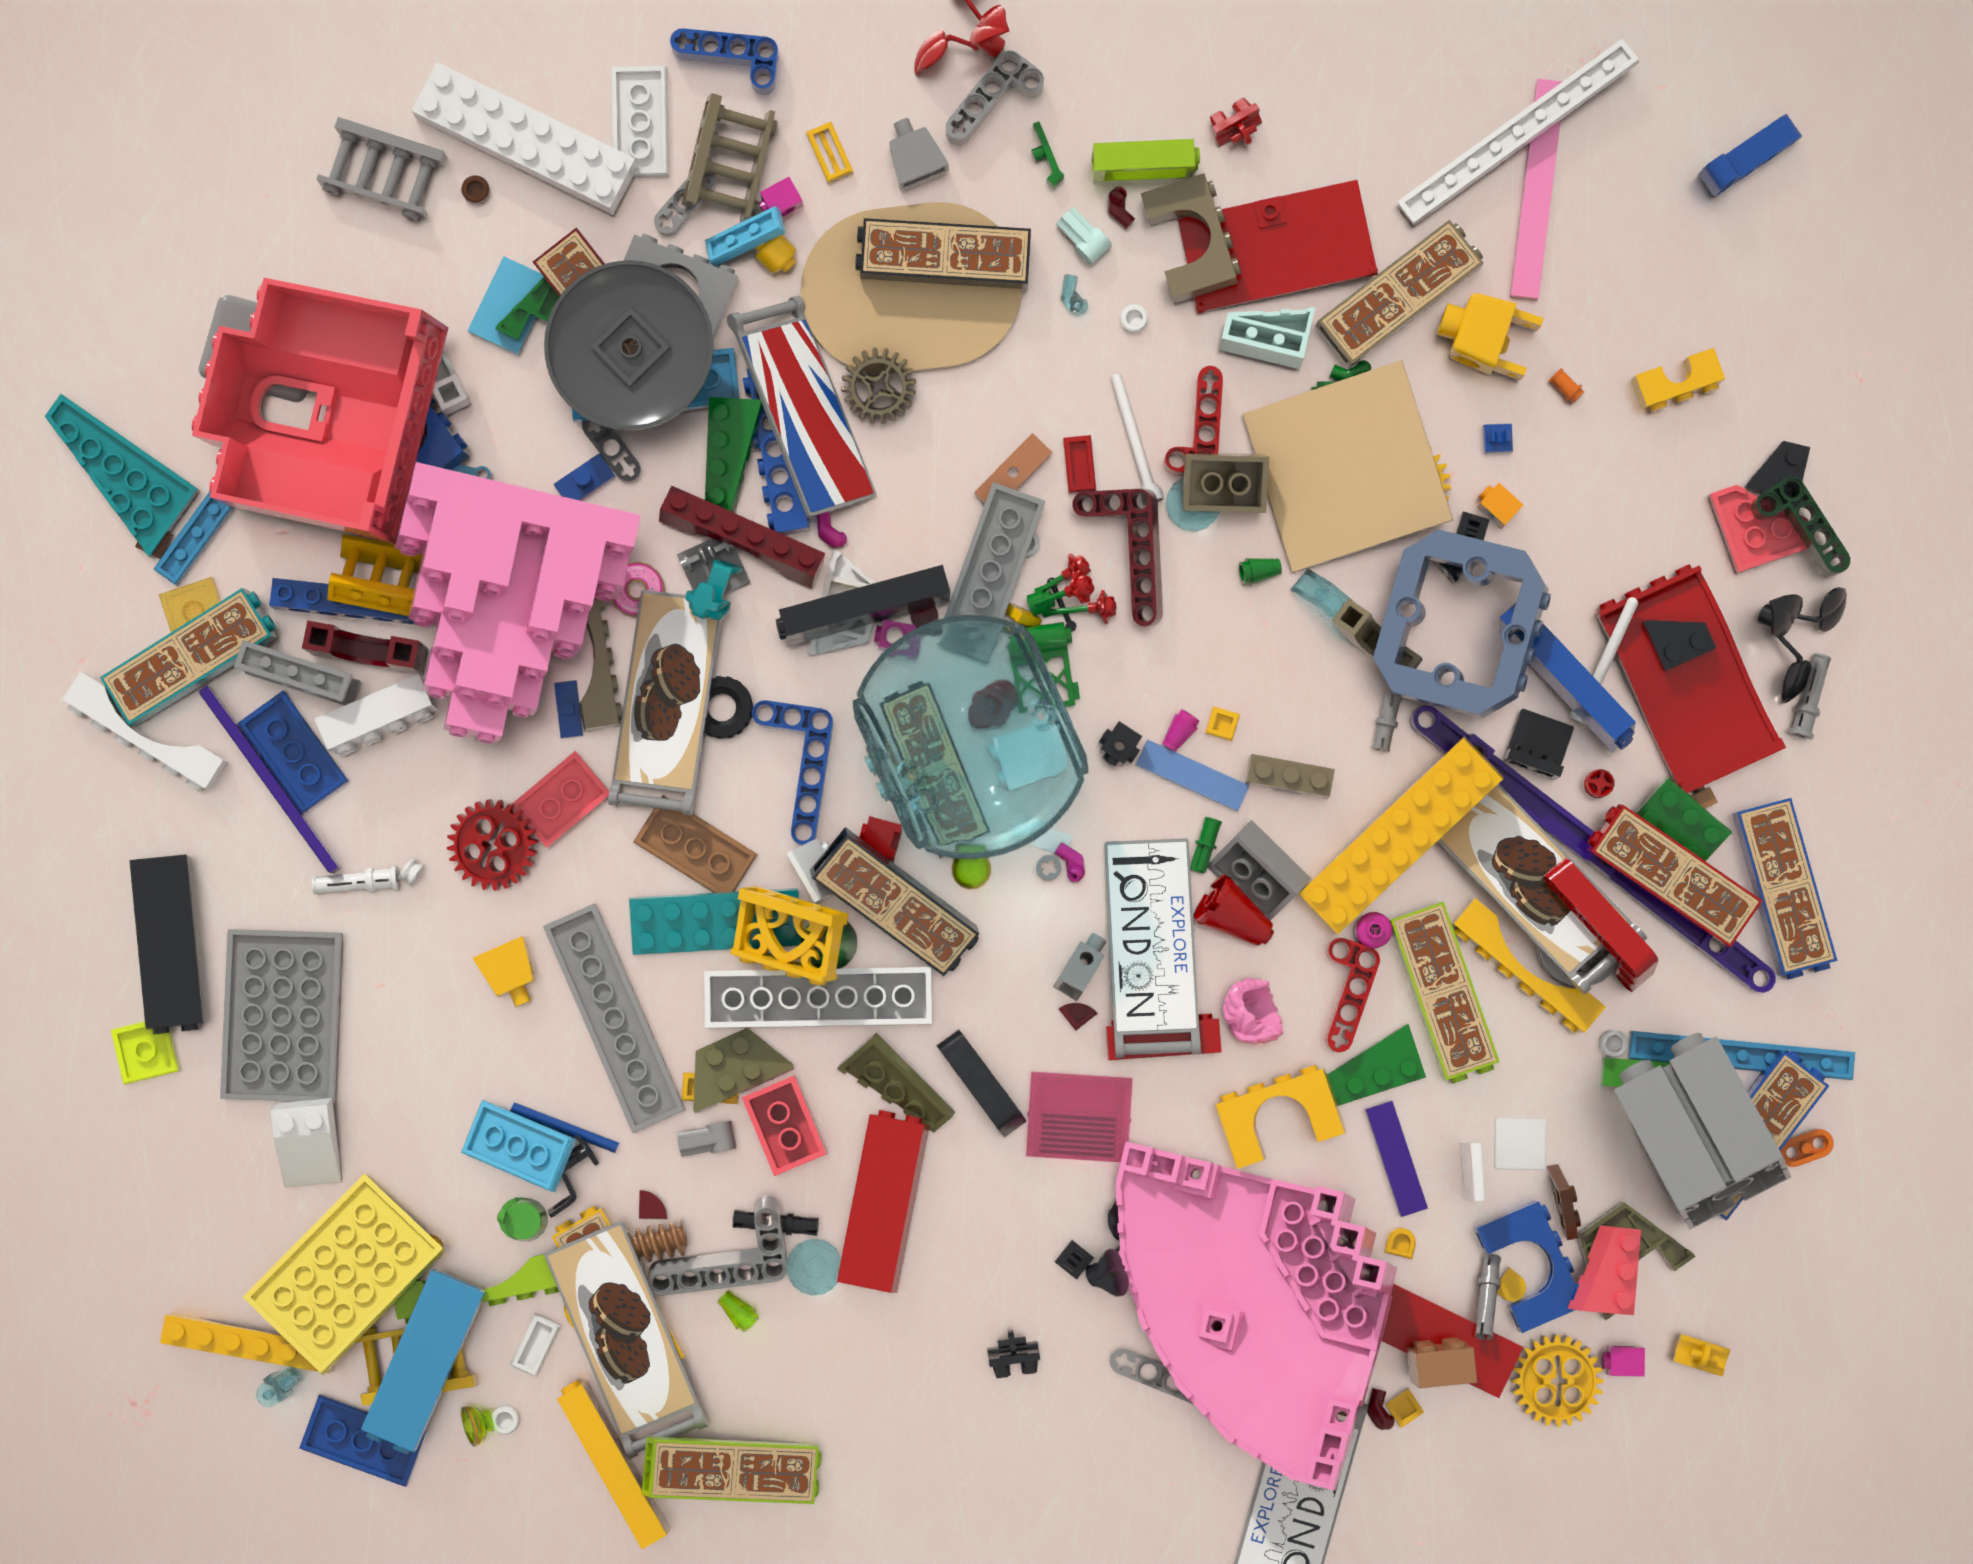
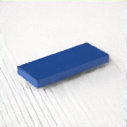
M577 680L554 683L561 739L583 736Z

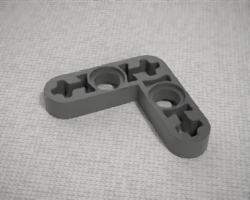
M583 421L582 429L585 435L616 476L625 483L637 481L641 475L640 464L617 433L611 428L600 425L601 430L598 433L594 430L589 432V421ZM608 441H616L619 444L620 449L616 455L610 456L604 452V445ZM624 453L628 455L623 458L627 465L632 466L634 464L636 466L633 469L634 475L631 477L628 474L624 476L621 474L624 469L619 461L615 466L612 463L620 459Z

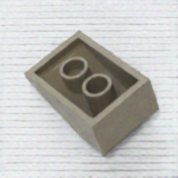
M1245 453L1185 454L1182 510L1266 513L1269 457L1264 454Z

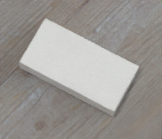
M535 1313L510 1365L537 1377L561 1325Z

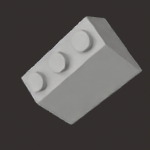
M1252 820L1208 864V868L1217 877L1223 874L1231 877L1270 921L1312 879Z

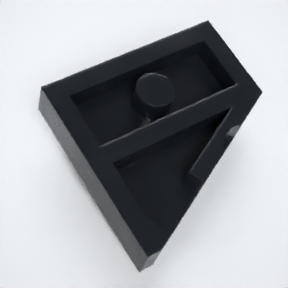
M1782 441L1755 475L1746 483L1744 488L1747 491L1762 494L1788 477H1797L1803 482L1810 447ZM1791 485L1784 486L1785 495L1794 498L1796 495L1794 487Z
M1645 620L1642 622L1663 671L1672 669L1716 649L1705 622Z

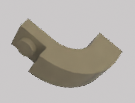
M1348 598L1332 619V622L1350 643L1374 661L1373 656L1381 627L1375 622L1370 612ZM1405 646L1400 665L1416 669L1423 659Z

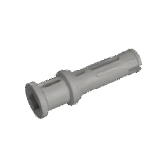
M1813 654V661L1801 703L1795 706L1797 713L1793 728H1789L1788 731L1793 736L1812 740L1814 737L1812 730L1816 717L1820 715L1818 703L1831 658L1827 655Z

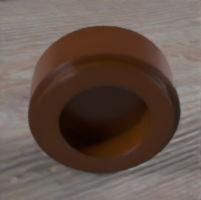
M473 175L466 178L462 184V195L470 204L479 205L489 198L490 187L483 177Z

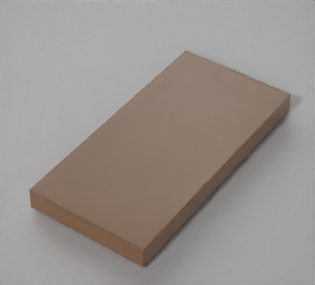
M656 808L653 809L633 841L636 845L713 893L735 892L758 856L757 853L695 814L688 816L683 815L679 811Z

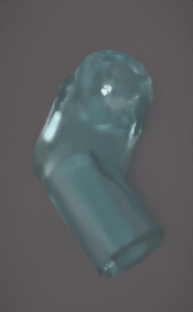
M1065 274L1061 300L1071 312L1083 314L1088 309V302L1086 299H1082L1076 292L1078 277Z

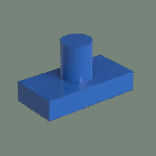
M599 453L555 482L554 486L562 497L582 501L616 478V476Z

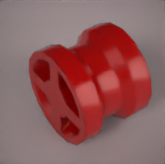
M1604 769L1590 772L1584 780V790L1593 798H1602L1609 795L1615 786L1613 775Z

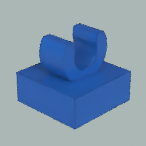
M1512 424L1483 425L1484 454L1513 452Z

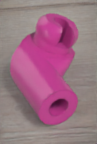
M831 512L817 515L819 538L830 547H843L847 542V536L844 532H839L831 526Z
M1061 842L1054 854L1066 861L1068 879L1071 882H1079L1085 875L1083 856Z

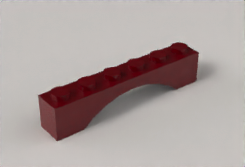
M672 485L660 508L659 522L684 533L707 536L738 547L766 562L786 578L811 589L823 566L824 552Z

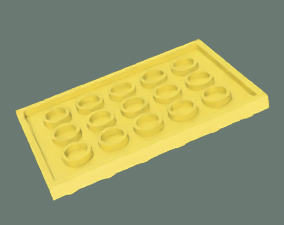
M363 1174L243 1298L324 1375L445 1250L366 1174Z

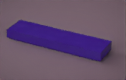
M1393 1101L1365 1109L1400 1217L1428 1209Z

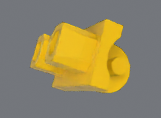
M1680 1334L1673 1361L1723 1377L1731 1349Z

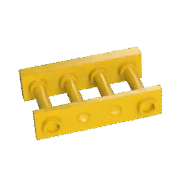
M343 534L340 557L346 558L342 575L331 573L327 600L409 616L415 589L409 588L413 572L419 573L422 555H404L400 552V549L395 548L394 544ZM357 561L374 564L370 580L353 577ZM385 566L402 570L397 586L381 583Z
M369 1328L355 1342H363L370 1384L367 1387L368 1392L360 1394L362 1406L373 1403L381 1385L374 1340L391 1337L393 1353H395L405 1328L377 1333L375 1328ZM461 1349L453 1367L454 1372H451L452 1378H448L443 1392L478 1385L477 1374L469 1375V1371L465 1370Z

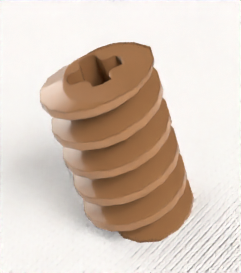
M683 1219L680 1221L679 1228H676L673 1221H671L667 1231L662 1224H658L657 1233H654L651 1226H647L646 1235H643L641 1230L636 1228L635 1237H632L627 1230L640 1263L642 1255L647 1262H652L653 1253H655L659 1260H663L665 1251L670 1258L675 1256L676 1249L681 1256L686 1254L688 1241Z

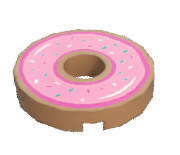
M642 562L628 563L624 586L616 600L611 599L615 608L622 614L637 618L640 597L635 598L630 595L629 589L632 584L639 582L645 586V590L665 592V584L660 573L651 565Z

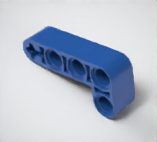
M686 28L677 29L672 33L670 44L677 58L690 61L750 66L751 85L756 93L768 95L775 89L779 52L778 46L772 38ZM682 40H687L688 44H685L684 49H681L679 44L682 43ZM696 40H698V51L695 50ZM708 42H716L718 44V48L713 52H707L703 49ZM738 44L746 47L745 52L741 55L733 54L731 49ZM764 47H769L773 50V54L770 57L764 58L759 55V51ZM761 74H766L771 78L765 85H760L756 82V78Z
M1785 114L1727 154H1722L1712 160L1698 175L1711 194L1716 197L1793 145L1803 136L1789 116Z

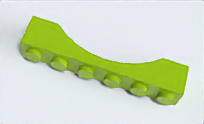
M545 1254L530 1257L524 1266L509 1279L496 1286L484 1289L486 1294L482 1302L488 1301L489 1306L506 1303L505 1298L516 1295L518 1301L534 1297L533 1292L544 1290L545 1295L559 1292L545 1259ZM416 1280L394 1302L397 1320L405 1319L406 1324H408L426 1283L425 1280Z

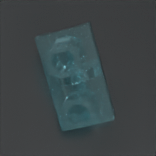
M294 1367L286 1368L281 1373L279 1371L271 1373L263 1379L265 1383L257 1389L256 1398L262 1406L272 1407L278 1404L279 1401L282 1402L294 1395L295 1392L292 1388L302 1381L303 1378Z

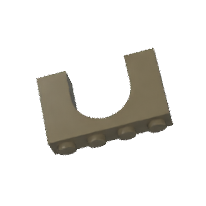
M1205 173L1140 193L1151 226L1178 217L1189 216L1202 221L1211 232L1209 247L1201 258L1192 263L1164 271L1174 304L1238 284L1236 275L1241 274L1237 258L1231 259L1228 249L1233 248L1229 232L1223 233L1220 223L1225 222L1221 206L1215 207L1212 197L1217 196L1213 180L1207 181Z

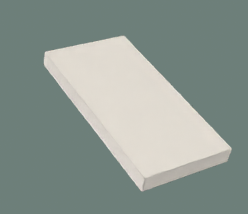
M611 67L612 147L635 158L638 168L635 170L633 177H669L667 67Z

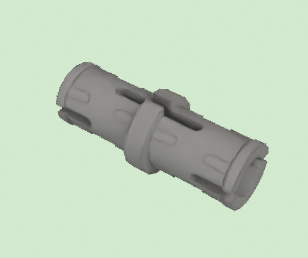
M1384 694L1380 718L1376 719L1378 728L1372 749L1378 751L1380 750L1381 741L1384 740L1382 751L1390 752L1393 731L1398 726L1396 718L1402 697L1395 695L1393 705L1390 706L1392 694Z

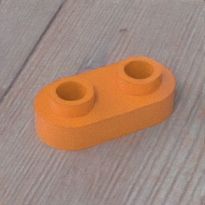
M1814 1129L1791 1137L1780 1152L1788 1167H1797L1829 1155L1833 1150L1834 1140L1826 1130ZM1815 1138H1819L1822 1141V1145L1818 1149L1813 1146ZM1790 1147L1795 1149V1156L1793 1158L1787 1156V1150Z

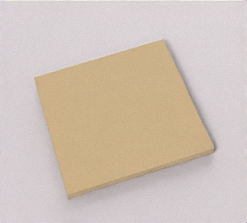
M1402 360L1243 413L1255 454H1264L1269 457L1267 493L1293 573L1453 521Z

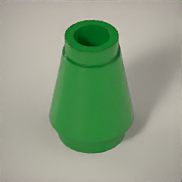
M1246 558L1245 561L1239 562L1241 582L1243 584L1249 583L1250 586L1282 574L1279 558Z

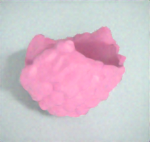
M1251 978L1237 981L1231 986L1225 997L1223 1005L1224 1019L1228 1023L1231 1034L1241 1042L1252 1045L1265 1044L1270 1041H1276L1279 1036L1283 1035L1282 1020L1277 1014L1278 1008L1274 1006L1272 1001L1273 994H1270L1268 981Z

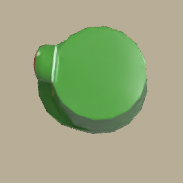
M516 1197L508 1200L502 1206L497 1215V1222L506 1236L515 1240L530 1242L538 1239L544 1233L548 1224V1215L540 1202L532 1198Z

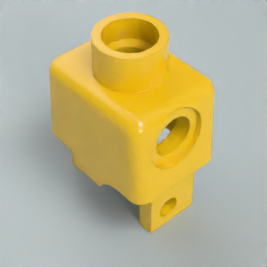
M1473 293L1464 308L1447 303L1437 334L1453 340L1449 351L1451 359L1488 375L1494 371L1521 380L1527 368L1499 358L1500 354L1506 353L1510 342L1507 335L1510 323L1512 322L1538 331L1544 318L1516 309L1517 303L1480 293Z

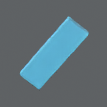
M774 206L706 239L705 243L710 264L716 267L784 234L785 229L780 209Z

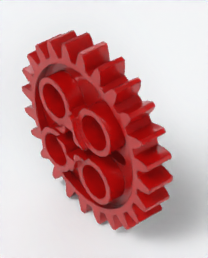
M488 799L484 807L481 801L475 803V810L471 806L465 808L467 816L464 814L456 816L460 824L454 823L450 826L456 831V834L447 835L448 839L454 841V844L448 846L447 850L455 851V855L449 858V861H458L459 864L455 867L454 871L463 869L465 872L462 880L472 877L471 886L473 887L482 882V890L488 889L490 883L494 891L500 889V884L505 889L511 887L510 879L515 884L519 883L521 880L518 873L526 876L529 872L525 866L531 867L535 865L529 857L538 854V851L531 849V845L538 843L539 840L531 839L530 837L531 834L536 832V829L527 828L531 819H521L523 810L514 813L513 803L508 804L504 808L503 800H498L494 806L492 799ZM483 819H487L490 822V833H485L482 830L481 821ZM503 822L504 827L498 834L500 823ZM508 831L516 836V844L514 846L506 841V833ZM495 839L494 845L497 849L490 851L491 844L488 841ZM471 844L479 848L480 854L478 858L471 856L469 852ZM487 854H488V858H487V860H486V866H485V867H482V866H481L482 861H483V859H485V857H486ZM496 856L502 858L505 863L503 871L498 870L494 865Z

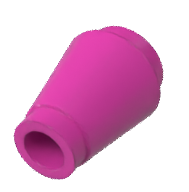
M1181 709L1178 714L1175 713L1162 743L1176 752L1198 729L1197 725L1200 720L1184 709Z

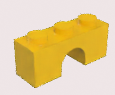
M1711 348L1688 356L1683 361L1687 373L1686 379L1681 383L1670 381L1665 376L1662 366L1635 375L1631 382L1642 411L1650 408L1651 412H1656L1668 407L1666 402L1676 399L1678 403L1692 399L1694 397L1692 393L1703 390V393L1706 394L1719 389V384L1725 380V376L1715 349Z

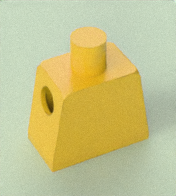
M521 936L473 957L475 964L496 996L501 997L509 993L515 1008L531 1001L525 986L535 982L536 979L525 937Z

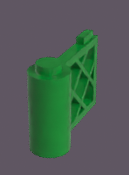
M1064 622L1009 629L1008 634L1015 682L1020 693V713L1075 705V699H1080L1078 682L1072 683L1067 647V644L1072 643L1070 627H1065ZM1063 656L1064 668L1056 677L1045 668V665L1052 657ZM1045 659L1042 665L1035 660ZM1032 661L1039 667L1030 681L1020 674L1019 662ZM1042 670L1055 679L1046 692L1032 683ZM1064 673L1066 677V683L1060 680ZM1021 679L1027 683L1023 690ZM1059 682L1067 688L1069 700L1057 702L1048 694L1056 683ZM1029 686H1032L1043 696L1036 705L1025 706L1023 694ZM1045 698L1052 701L1051 703L1041 704Z

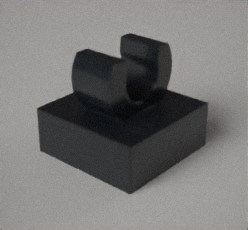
M1463 511L1456 534L1484 540L1490 519Z
M1071 1240L1054 1262L1077 1280L1094 1257Z

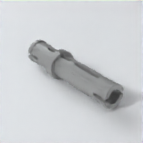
M1489 1254L1483 1256L1482 1276L1478 1279L1480 1295L1475 1337L1481 1340H1485V1335H1487V1340L1493 1339L1497 1290L1501 1287V1282L1498 1279L1501 1257L1495 1254H1491V1259H1489Z

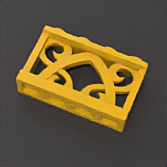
M758 886L739 888L738 899L741 902L734 946L730 952L731 955L740 957L739 961L743 963L755 964L757 962L763 964L762 968L766 970L786 971L785 975L788 977L808 978L809 983L815 985H826L828 981L837 980L836 968L843 925H847L849 913ZM756 910L757 922L753 923L754 911ZM776 910L779 918L776 922L770 923V919H774L772 912ZM789 915H792L796 931L805 940L795 949L786 952L777 940L772 928L782 926L788 920ZM804 920L809 921V927L806 930L803 928ZM755 928H759L761 934H757L753 938V940H759V949L753 948L749 943L751 931ZM827 929L826 941L823 943L820 939ZM815 946L823 954L822 966L820 968L814 967L811 964V957L820 960L818 952L813 949Z

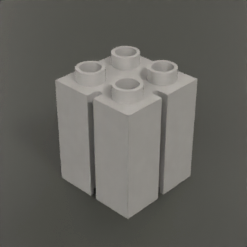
M1701 1033L1692 1034L1675 1043L1671 1047L1675 1058L1669 1060L1670 1064L1662 1068L1660 1065L1654 1068L1650 1060H1643L1628 1067L1619 1075L1623 1085L1614 1089L1689 1230L1735 1207L1736 1205L1732 1197L1740 1193L1744 1201H1747L1791 1178L1779 1148L1719 1039L1715 1036L1705 1041Z

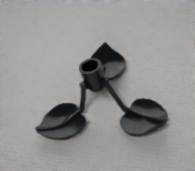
M1836 587L1824 597L1819 610L1820 615L1816 617L1800 614L1803 599L1797 594L1784 595L1770 600L1761 609L1758 623L1771 629V635L1777 637L1796 657V662L1790 665L1785 675L1780 703L1784 704L1791 701L1803 691L1811 669V662L1808 660L1803 661L1800 653L1783 636L1788 633L1795 619L1815 623L1820 622L1819 630L1823 632L1834 628L1840 621L1846 607L1847 593L1845 588Z
M1115 1197L1108 1211V1226L1114 1238L1120 1241L1117 1223H1119L1118 1206ZM1120 1245L1114 1250H1105L1097 1263L1088 1265L1086 1268V1278L1090 1285L1101 1288L1116 1297L1124 1296L1129 1287V1278L1119 1255Z

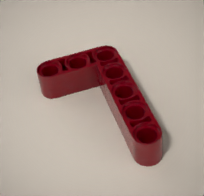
M1150 489L1084 491L1078 493L1073 499L1072 506L1075 513L1079 516L1127 515L1133 620L1140 626L1157 624L1163 615L1158 500L1156 494ZM1141 493L1148 499L1147 506L1144 509L1139 508L1137 505V497ZM1113 495L1118 496L1120 499V506L1117 510H1113L1109 504ZM1087 496L1093 501V507L1089 512L1084 510L1082 505L1084 498ZM1143 521L1149 526V533L1145 537H1142L1138 532V526ZM1143 550L1148 551L1150 554V561L1147 565L1142 564L1139 559V555ZM1144 578H1148L1152 584V588L1148 593L1141 589V581ZM1145 606H1149L1153 611V617L1150 621L1145 620L1142 616V610Z

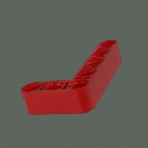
M1564 858L1543 876L1545 882L1618 961L1619 964L1615 974L1628 991L1633 992L1654 974L1659 961L1655 952L1569 859Z

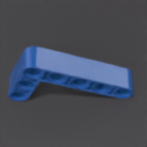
M762 700L757 702L752 709V716L756 724L763 728L805 734L791 826V836L794 842L802 846L815 840L817 837L833 732V718L827 710L822 708ZM762 707H769L773 710V716L770 720L761 721L758 719L757 713ZM790 711L798 712L801 715L800 722L796 725L787 724L785 722L786 714ZM818 715H824L828 718L829 723L824 729H816L813 726L814 718ZM821 743L824 746V753L819 757L811 756L809 754L811 744ZM810 770H815L820 774V780L815 785H809L804 780L805 774ZM805 798H812L816 802L815 809L810 813L803 812L800 808L801 801ZM803 825L809 826L812 830L811 837L805 841L799 840L796 836L797 829Z

